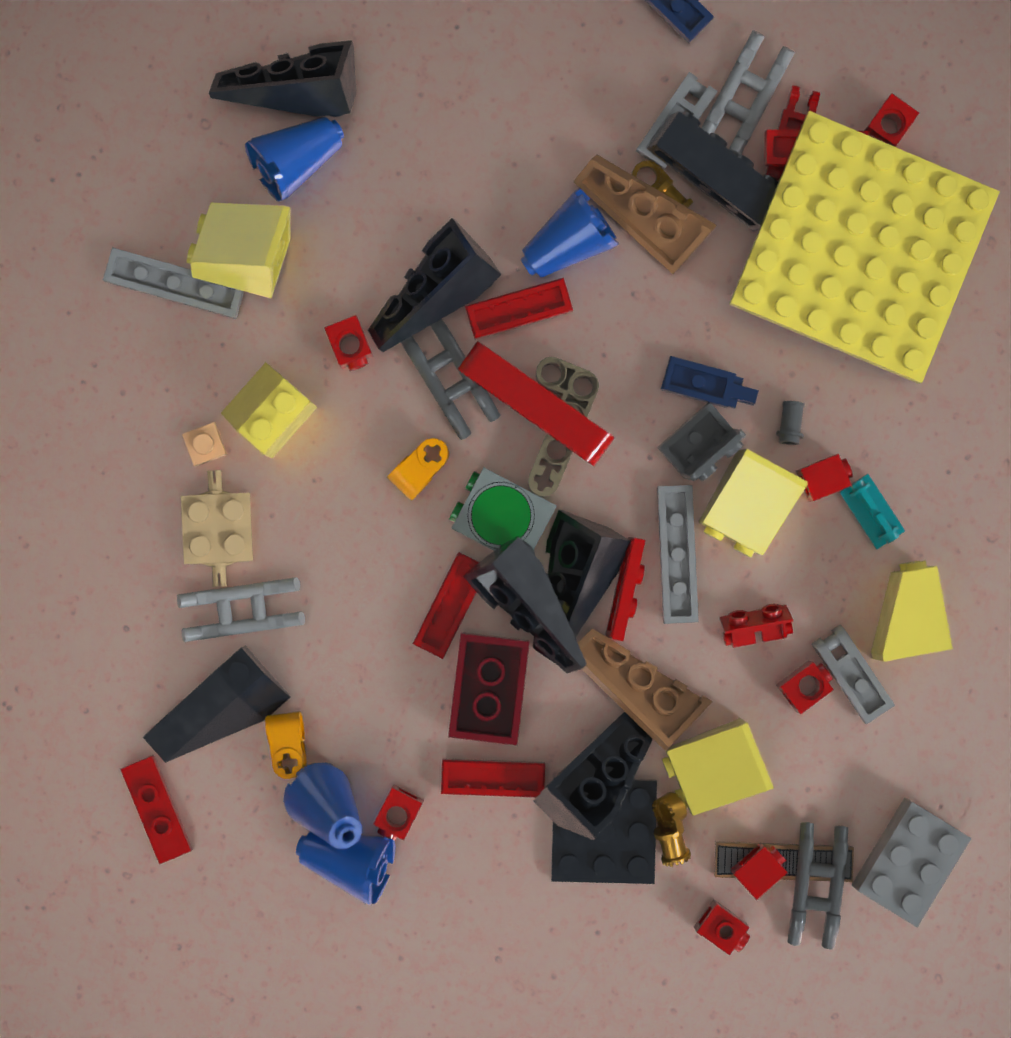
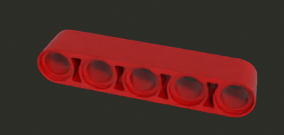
M479 341L475 343L457 369L594 467L615 439L603 428Z

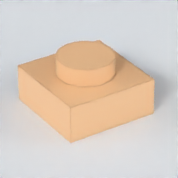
M215 422L182 434L195 467L227 455Z

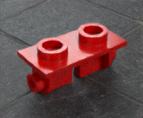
M769 604L759 610L749 612L736 610L727 616L719 617L724 630L725 646L732 645V648L756 644L755 632L761 631L763 642L785 639L788 634H793L791 623L793 618L787 605Z

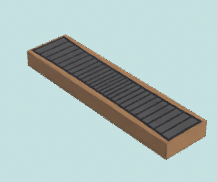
M715 841L714 876L736 878L730 869L759 843ZM762 843L767 849L773 845L786 860L782 867L788 873L780 880H796L799 844ZM814 845L812 862L832 864L833 845ZM848 846L844 882H853L854 847ZM810 876L809 881H830V878Z

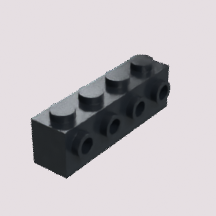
M678 111L670 115L647 149L753 231L759 230L778 181L767 174L762 176L753 169L754 163L742 154L735 155L726 148L728 144L722 137L715 133L708 134L699 127L700 121L692 114Z

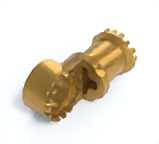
M641 161L632 170L631 175L637 178V172L640 169L650 168L656 176L655 183L651 185L653 188L687 208L693 203L691 198L686 199L672 185L674 181L654 161Z
M668 792L653 802L652 807L655 806L652 811L655 813L654 816L658 823V827L654 829V837L659 840L663 852L661 857L662 864L667 867L669 865L673 867L674 863L677 866L678 862L684 864V861L688 862V859H691L690 849L685 847L682 836L684 832L682 820L687 816L686 806L676 793Z

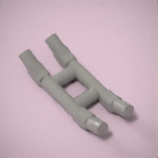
M754 30L749 36L702 126V129L708 134L714 133L724 113L742 121L743 123L729 148L735 155L742 154L795 54L793 50L783 46L766 79L748 71V68L765 37ZM740 83L759 92L750 110L732 101Z
M295 577L178 594L177 604L179 608L216 603L219 623L183 628V641L189 642L304 625L305 615L301 611L267 616L264 596L299 591V579ZM250 598L253 618L233 621L230 601Z

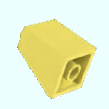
M211 202L207 214L200 215L197 225V234L200 235L197 244L191 243L188 250L187 263L191 264L192 278L272 299L291 240L290 207Z
M265 362L221 414L237 432L262 454L273 458L317 407Z
M748 449L739 450L731 460L699 523L706 526L703 531L704 533L719 541H722L725 536L736 542L733 547L735 550L750 558L754 553L764 555L805 490L808 482Z
M926 560L899 564L900 571L890 573L871 650L872 659L885 662L953 649L938 566H927Z
M741 718L670 746L665 751L668 757L662 759L669 778L676 776L680 789L675 790V793L683 800L686 809H689L692 816L774 788L750 727Z

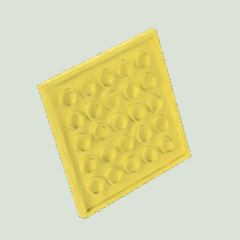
M808 111L729 305L921 384L1000 191Z

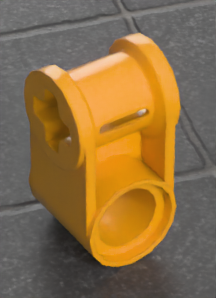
M426 439L387 476V479L412 501L447 462L449 457L447 445L440 439ZM429 445L433 448L439 445L441 447L439 455L442 458L439 462L436 460L428 462L425 459L428 454L425 450L426 446Z
M301 711L268 715L265 717V727L273 770L277 776L283 779L297 777L296 773L307 766L304 742L305 730ZM287 753L290 754L291 759H297L298 762L297 766L292 767V772H290L289 767H283L282 760L288 757Z

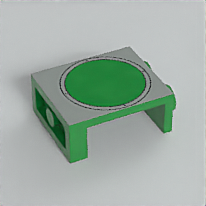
M483 467L481 473L473 472L465 487L466 490L470 491V494L464 504L458 501L449 520L454 522L453 530L493 551L502 544L517 537H520L522 541L527 542L535 549L557 505Z

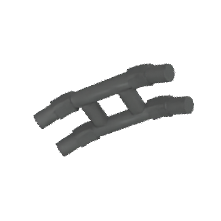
M440 319L430 326L445 349L441 353L427 360L413 336L400 343L460 440H463L471 435V431L455 406L454 400L471 391L489 422L495 421L501 414L488 392L460 371L459 373L463 379L445 390L435 372L450 362H453L458 369L465 359V355L444 321Z
M802 822L800 823L798 862L787 941L794 946L801 944L806 921V910L824 911L826 916L821 945L825 949H834L841 920L840 913L845 868L848 858V827L835 826L832 864L812 862L814 824ZM810 876L830 878L828 898L808 896Z

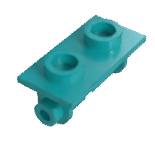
M869 474L851 484L852 486L839 492L876 550L886 543L893 542L900 537V534L905 532V529Z

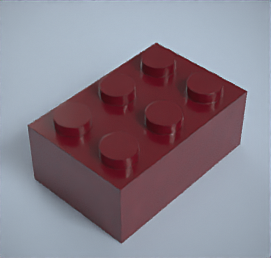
M461 632L448 737L508 745L518 744L529 640Z

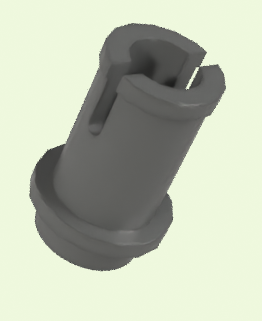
M783 401L781 427L776 432V435L779 436V443L799 445L800 439L804 437V434L801 433V425L805 404L798 401Z

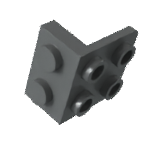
M709 402L657 448L683 478L691 481L697 479L704 481L716 471L717 466L715 463L723 456L729 458L742 448L744 444L741 440L746 434L741 429L732 428Z

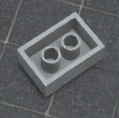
M904 798L852 883V886L868 898L918 927L972 838L907 798Z

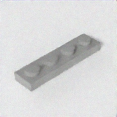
M113 247L103 281L234 319L237 318L244 291L192 278L191 269Z
M692 485L658 486L663 623L699 622Z

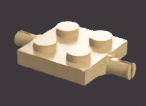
M213 470L207 471L208 491L199 495L181 496L184 565L204 564L212 567V587H219L218 573H220L221 587L227 586L226 566L235 562L253 561L250 493L222 491V470H215L216 484H214Z

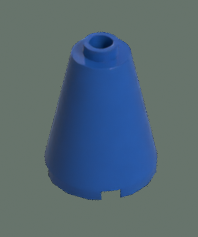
M322 117L251 138L250 141L245 143V149L253 169L258 167L263 178L259 179L262 185L279 202L290 197L342 147L341 139L344 138V133L337 121H330L327 117Z
M578 188L571 194L522 249L525 256L521 258V261L532 276L536 273L540 277L547 276L619 245V242L615 240L614 232L599 209L588 204L590 197L582 188Z
M327 762L313 763L300 769L296 773L298 777L291 785L288 783L285 788L283 802L288 815L293 821L336 848L345 849L354 845L361 837L362 825L351 786L345 773Z
M309 832L307 836L302 835L299 839L296 855L299 856L300 864L362 903L372 905L378 902L390 876L386 874L388 863L393 864L396 845L394 840L386 837L361 835L359 840L351 847L339 849Z

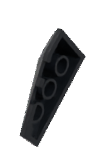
M350 40L317 44L308 47L310 52L308 54L290 58L289 53L278 55L279 60L261 67L259 63L254 62L216 73L209 90L210 98L316 117H339L349 114L356 96L353 42Z
M453 218L427 242L422 250L426 255L416 270L411 268L404 276L407 282L401 292L388 299L369 327L368 332L380 351H387L477 299L501 276V273L488 254Z
M558 510L546 543L545 553H550L548 572L546 574L576 637L618 574L630 540L609 527L564 510ZM533 640V649H535L537 652H539L540 654L548 658L550 661H552L549 657H547L541 650H539L536 647Z
M517 537L502 544L463 576L490 607L495 609L499 605L513 618L510 624L518 631L522 629L531 633L535 637L534 643L536 647L563 671L570 673L583 669L587 665L544 567L535 556L534 549L527 542Z
M244 646L217 668L143 738L166 763L264 721L266 716L273 714L291 696L247 646Z
M623 712L542 790L534 802L557 826L594 840L618 816L624 798L632 786L635 774L653 739L626 712Z

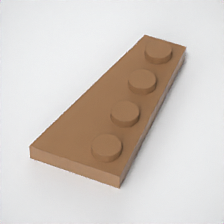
M598 154L588 162L573 181L672 274L683 265L717 226Z
M593 628L578 642L587 663L582 670L665 751L713 702L703 695L700 697L687 689V685L677 679L673 681L657 671L658 668L647 661L644 663L632 656L628 649Z

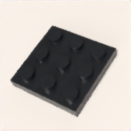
M634 779L631 788L624 798L618 816L594 840L559 827L553 822L551 882L655 884L656 839L654 837V829L656 828V817L652 811L655 806L652 807V804L657 799V780Z

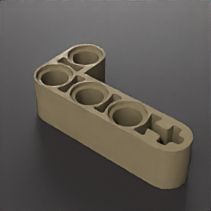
M547 357L540 361L537 366V382L550 392L562 396L561 400L587 417L599 388L596 376L586 369L556 357ZM547 365H555L559 368L561 377L556 382H547L542 377V369ZM578 378L588 379L592 384V392L586 396L578 395L573 388L575 380ZM548 434L545 436L528 479L530 491L542 498L549 497L556 491L572 455V451L566 447V455L563 458L556 460L549 457L547 446L552 441L557 440ZM541 459L549 465L561 467L559 473L552 469L549 481L553 483L552 488L545 487L543 491L538 490V483L533 481L535 476L541 477L546 468L544 465H539Z

